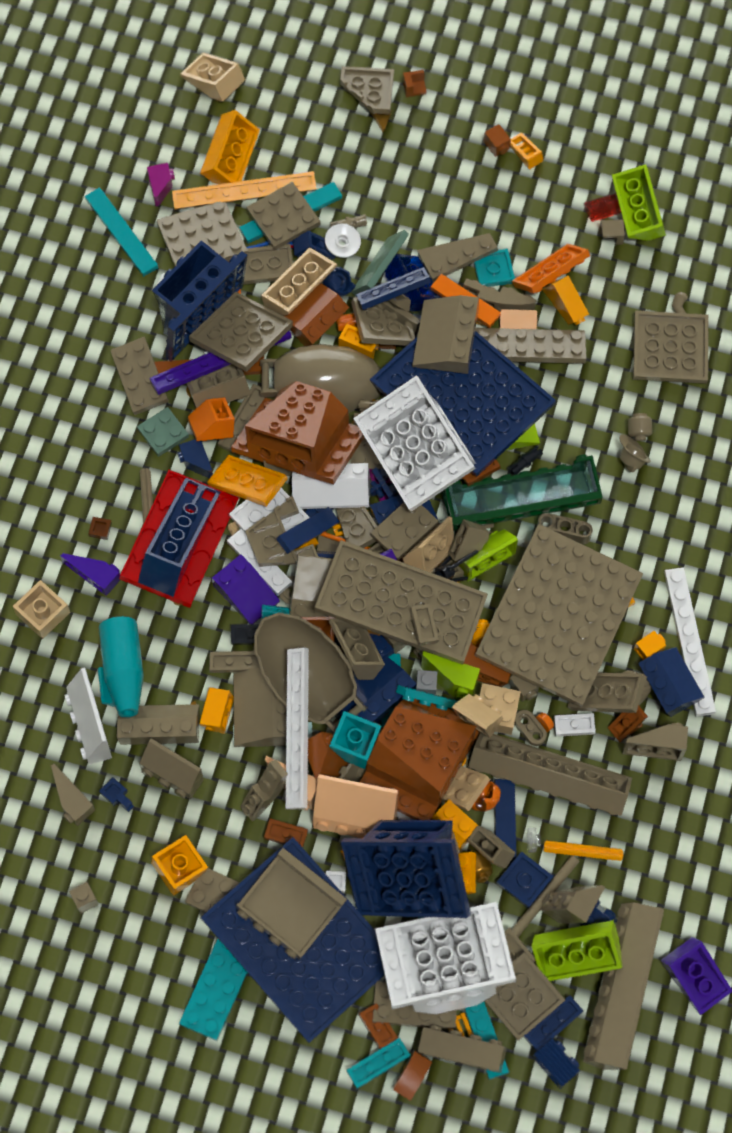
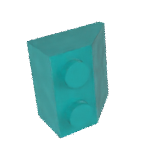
M344 711L329 748L344 761L365 769L381 725Z

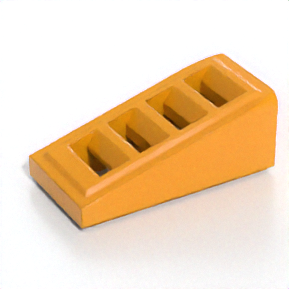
M522 132L511 138V149L527 168L532 169L543 161L542 151Z

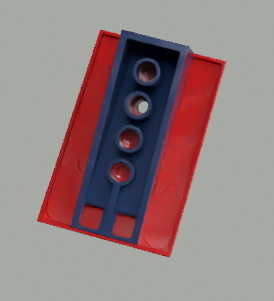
M169 469L124 565L119 580L190 608L229 523V513L235 509L239 497Z

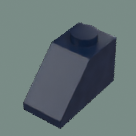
M307 231L293 239L294 255L300 257L310 247L330 260L335 259V255L327 249L324 237Z
M194 439L179 444L180 452H177L180 463L184 462L186 469L210 479L213 471L202 441Z

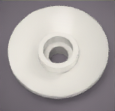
M336 224L327 231L325 245L333 255L347 258L353 256L359 250L361 238L354 227L347 224Z

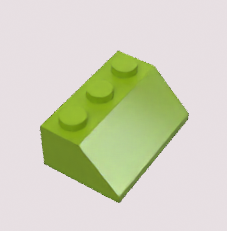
M505 529L491 533L482 550L459 565L464 571L463 576L468 577L467 582L515 555L518 543L517 537Z

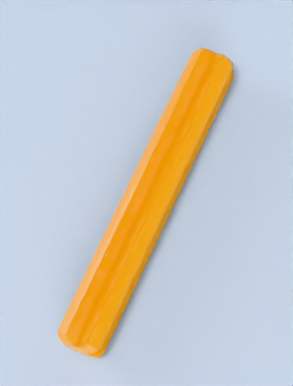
M547 840L544 842L543 850L548 853L617 861L623 859L622 849Z

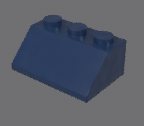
M676 647L655 653L639 663L665 712L670 717L705 698Z

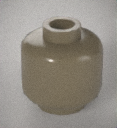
M636 413L628 419V434L630 437L635 438V441H646V437L652 435V419L646 413Z

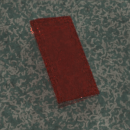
M617 193L584 203L586 212L592 222L622 213Z

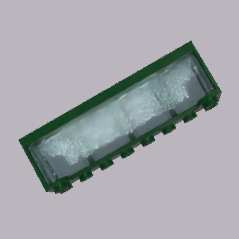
M586 454L577 456L576 460L569 466L561 464L552 469L547 467L540 468L536 472L523 471L519 475L514 476L506 474L497 479L485 478L481 482H476L470 486H467L466 483L462 485V481L458 480L442 491V499L447 516L452 517L453 531L459 530L463 519L480 525H488L542 515L544 513L601 504L603 499L593 455L587 456Z

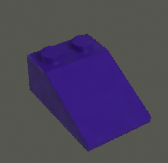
M242 554L212 577L213 587L249 624H254L261 618L262 605L276 606L280 602L256 569Z
M694 937L660 960L699 1015H702L732 993L730 985L703 942Z

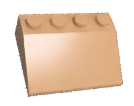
M319 774L313 813V828L320 831L335 832L339 835L363 838L380 820H397L398 790Z

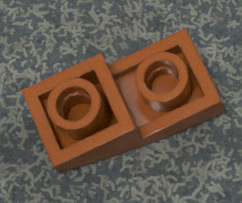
M414 1050L404 1065L403 1072L392 1087L393 1090L411 1101L432 1061Z

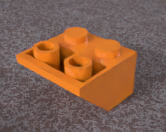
M225 397L206 399L188 416V422L196 441L232 438L234 435L235 419Z

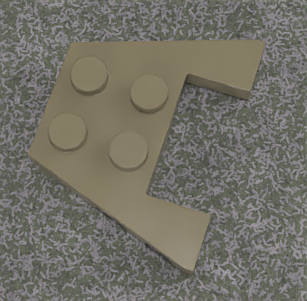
M293 496L287 498L285 503L281 506L278 505L267 517H263L245 531L259 567L297 564L298 554L319 557L313 544L287 554L276 540L279 535L286 532L281 520L299 514Z

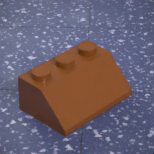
M320 283L290 314L284 315V317L293 321V327L290 330L304 346L313 345L346 312L349 306L336 292Z
M320 732L308 739V760L315 779H318L319 774L339 778L341 776L339 774L343 766L347 767L349 764L329 748L334 736L332 733Z

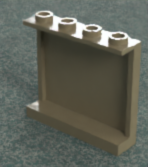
M282 848L240 903L236 905V909L240 917L244 920L250 919L254 923L253 927L260 933L265 931L270 935L269 940L276 946L281 944L286 948L285 953L293 959L297 957L300 960L347 899L287 850Z

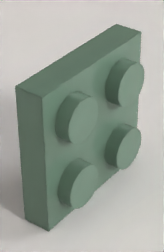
M168 407L137 426L139 433L158 457L189 438L187 431Z

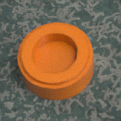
M541 712L536 716V719L546 732L554 728V723L547 714Z

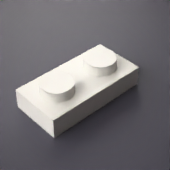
M594 713L554 715L556 737L594 735L596 732Z

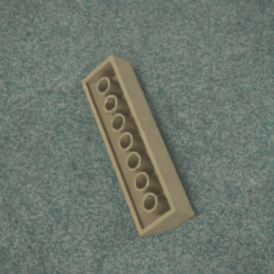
M481 732L469 763V768L477 772H485L495 778L507 779L517 785L529 786L533 790H541L555 797L560 796L573 803L579 802L592 809H601L611 815L622 816L632 782L631 777L496 734L489 738Z
M634 902L621 904L618 910L616 930L620 941L622 969L603 972L604 977L599 989V998L594 1009L592 1026L589 1029L588 1043L584 1050V1063L602 1070H627L664 909Z

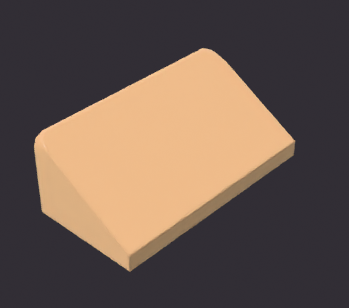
M501 309L500 328L537 329V310Z

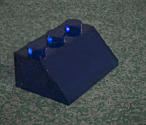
M396 254L384 272L386 278L390 281L424 267L418 256ZM432 279L431 283L403 294L411 300L409 311L418 312L422 310L424 300L442 298L430 290L431 285L434 283Z

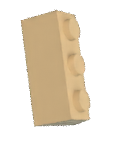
M448 516L422 538L403 557V563L431 573L449 555L448 552L454 541L452 517Z

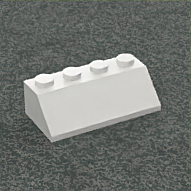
M368 463L347 464L334 485L292 472V496L295 503L301 509L369 507L370 473Z

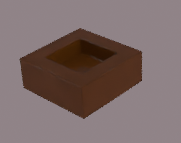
M93 517L88 533L89 537L108 540L112 521Z

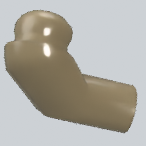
M678 292L672 302V308L675 313H686L682 307L685 300L688 299L686 293Z

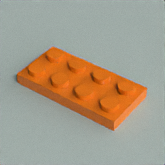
M566 244L512 280L513 285L516 288L533 294L538 293L547 284L555 282L562 274L570 272L574 266L582 264L590 256L588 249Z

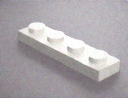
M242 529L227 540L230 547L238 555L242 554L277 596L292 585V581L278 566L259 567L246 533Z

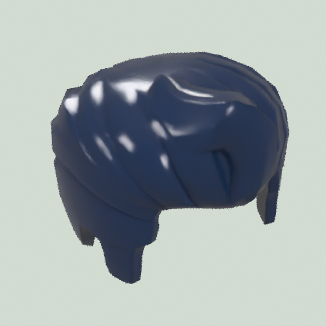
M336 267L322 282L323 285L336 292L341 298L348 295L356 287L351 282L350 272L342 267Z

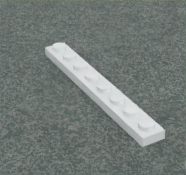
M684 567L665 570L664 575L682 657L705 697L693 704L695 716L715 714L716 709Z
M305 647L287 649L286 772L288 775L286 777V809L289 810L307 808L309 649Z

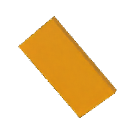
M228 455L207 483L216 489L267 507L288 478L286 474Z

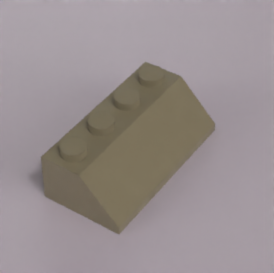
M200 705L139 706L138 714L133 717L124 718L118 715L117 739L120 745L148 744L151 738L160 744L199 743Z

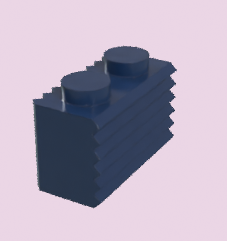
M552 1038L533 1055V1059L555 1085L561 1089L579 1074L580 1070L578 1067L580 1065L574 1057L571 1056L569 1058L564 1052L566 1048L559 1040L555 1042Z

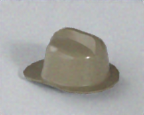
M624 434L619 436L620 442L623 445L620 459L630 472L640 469L646 462H651L637 441Z

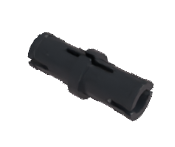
M535 445L527 453L521 454L517 461L507 467L508 472H513L511 475L514 476L524 468H529L534 460L543 455L541 448L537 450L539 446Z

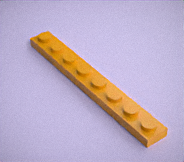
M314 171L172 191L174 209L199 207L216 202L227 203L263 198L291 182L295 184L300 192L316 190Z

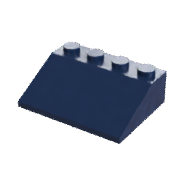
M389 657L383 659L385 665L373 680H358L353 671L357 685L356 695L367 708V710L361 711L356 716L373 723H379L403 700V695L396 693L398 685L416 689L417 685L405 670ZM351 701L335 717L339 720L344 711L349 712L357 704Z

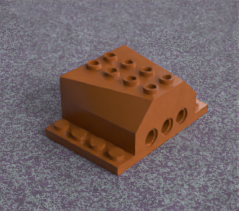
M295 381L282 388L274 400L265 397L231 446V450L233 453L261 462L265 461L268 464L334 485L364 439V435L358 426L349 424L348 409L330 391Z
M403 699L395 707L377 738L367 762L366 772L359 783L398 790V812L414 820H431L480 731L476 729L477 726L466 723L449 709L446 711L436 708V704L431 703V706L420 704L418 699H414V702Z

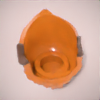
M489 781L472 806V809L484 812L493 809L500 800L501 790L499 786Z

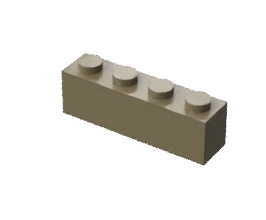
M430 1025L429 1028L423 1027L418 1053L498 1073L502 1072L507 1048L502 1046L501 1041L490 1039V1042H484L482 1037L472 1034L468 1038L461 1036L462 1032L450 1030L449 1033L442 1032V1028Z

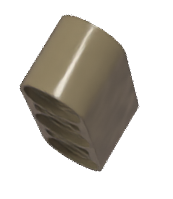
M544 513L538 519V524L542 525V523L547 522L550 526L546 528L582 545L587 544L591 539L593 528L588 522L551 513ZM561 527H567L569 530L563 531ZM585 531L588 535H581L579 532Z

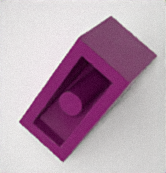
M168 163L147 167L155 206L161 204L173 187L172 180L175 179L173 169H169Z

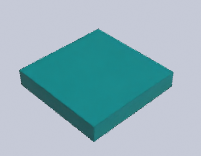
M508 248L498 250L474 262L477 280L484 286L494 287L513 283L512 280L515 279Z

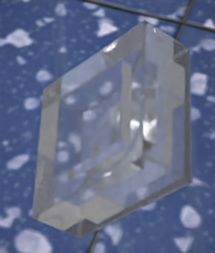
M528 828L526 833L528 853L536 852L537 846L541 844L540 834H536V828Z

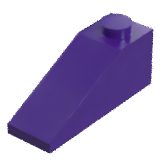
M65 553L61 555L63 564L105 596L120 581V570L113 564L109 565L105 561Z

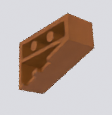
M471 642L463 664L480 669L479 682L498 687L508 684L511 673L475 657L478 647L474 646Z

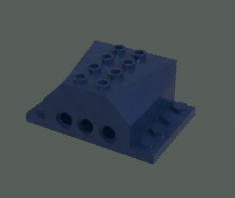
M201 240L185 257L182 256L177 261L173 269H169L165 273L164 278L152 290L160 309L163 333L167 336L166 358L170 362L190 343L189 336L229 297L243 288L248 256L246 253L241 251L238 255L235 254L228 262Z
M380 820L363 838H344L341 841L356 908L362 916L469 918L471 911L455 839H452L453 820Z

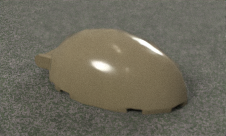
M327 344L302 346L284 353L278 359L260 360V366L262 367L261 397H276L282 388L298 381L330 391L350 413L354 409L359 408V401L361 399L371 401L381 396V392L370 381L381 368L372 358L350 347ZM269 367H274L275 389H269Z
M276 613L263 618L254 634V653L257 656L264 679L284 705L287 706V649L305 647L309 649L308 720L317 724L326 723L335 733L340 719L334 724L331 718L351 701H354L357 705L348 713L358 715L361 711L367 710L366 706L356 695L357 685L351 665L339 646L319 627L299 616Z

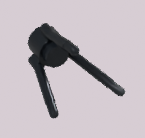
M478 550L473 551L452 565L447 564L452 559L449 555L435 568V574L455 582L467 580V576L453 578L455 574L454 568L476 555Z

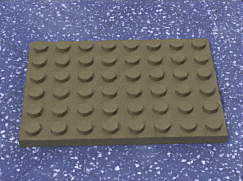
M538 524L477 649L475 657L582 707L643 573Z

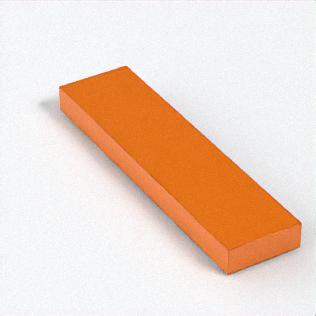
M443 274L436 279L430 289L443 298L459 295L477 297ZM479 298L477 320L491 328L501 316V312Z

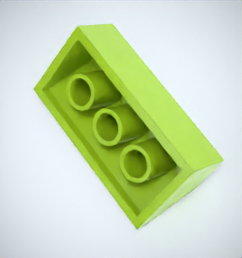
M647 165L613 174L612 179L628 238L650 241L666 236Z
M614 920L541 933L534 936L532 949L537 966L550 981L622 969L620 941Z

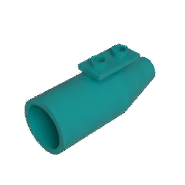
M113 617L99 625L103 667L98 668L102 704L115 707L120 717H133L139 711L144 679L138 624L135 619L130 617Z

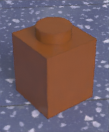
M498 124L484 132L483 142L496 157L508 152L511 138Z

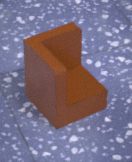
M424 70L403 73V86L406 97L427 93L424 82Z

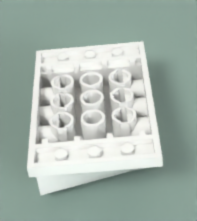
M415 376L353 418L411 512L476 469L474 466L476 462L440 405L428 393L418 376Z
M497 902L471 907L469 918L426 917L375 929L392 1009L413 1005L415 1012L444 1013L478 1005L496 994L495 986L516 982Z

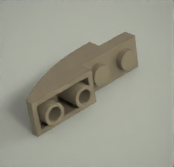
M467 278L463 285L464 289L498 311H501V309L535 310L536 299L530 295L521 294L513 288L503 286L499 292L493 287L484 286L476 280H469Z
M276 759L268 764L259 782L251 787L240 806L243 813L252 822L267 809L286 785L288 773Z

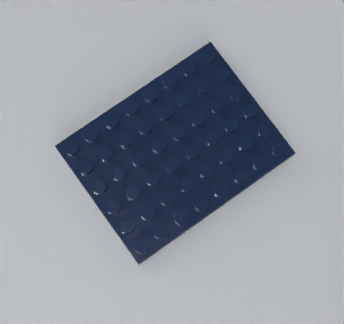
M476 331L468 374L413 367L416 337L370 379L373 386L383 395L387 396L415 376H418L428 393L440 405L476 462L474 464L476 469L471 471L476 477L556 404V400Z
M292 837L202 915L200 919L309 1044L385 975L376 931L348 899L300 960L297 957L295 959L291 958L285 953L286 948L281 944L276 946L269 940L270 935L265 931L260 933L253 927L254 923L250 919L244 920L237 914L236 905L240 903L282 848L345 897L302 846Z

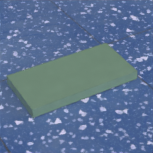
M403 230L386 239L356 283V287L351 291L355 296L375 286L409 236L408 232Z

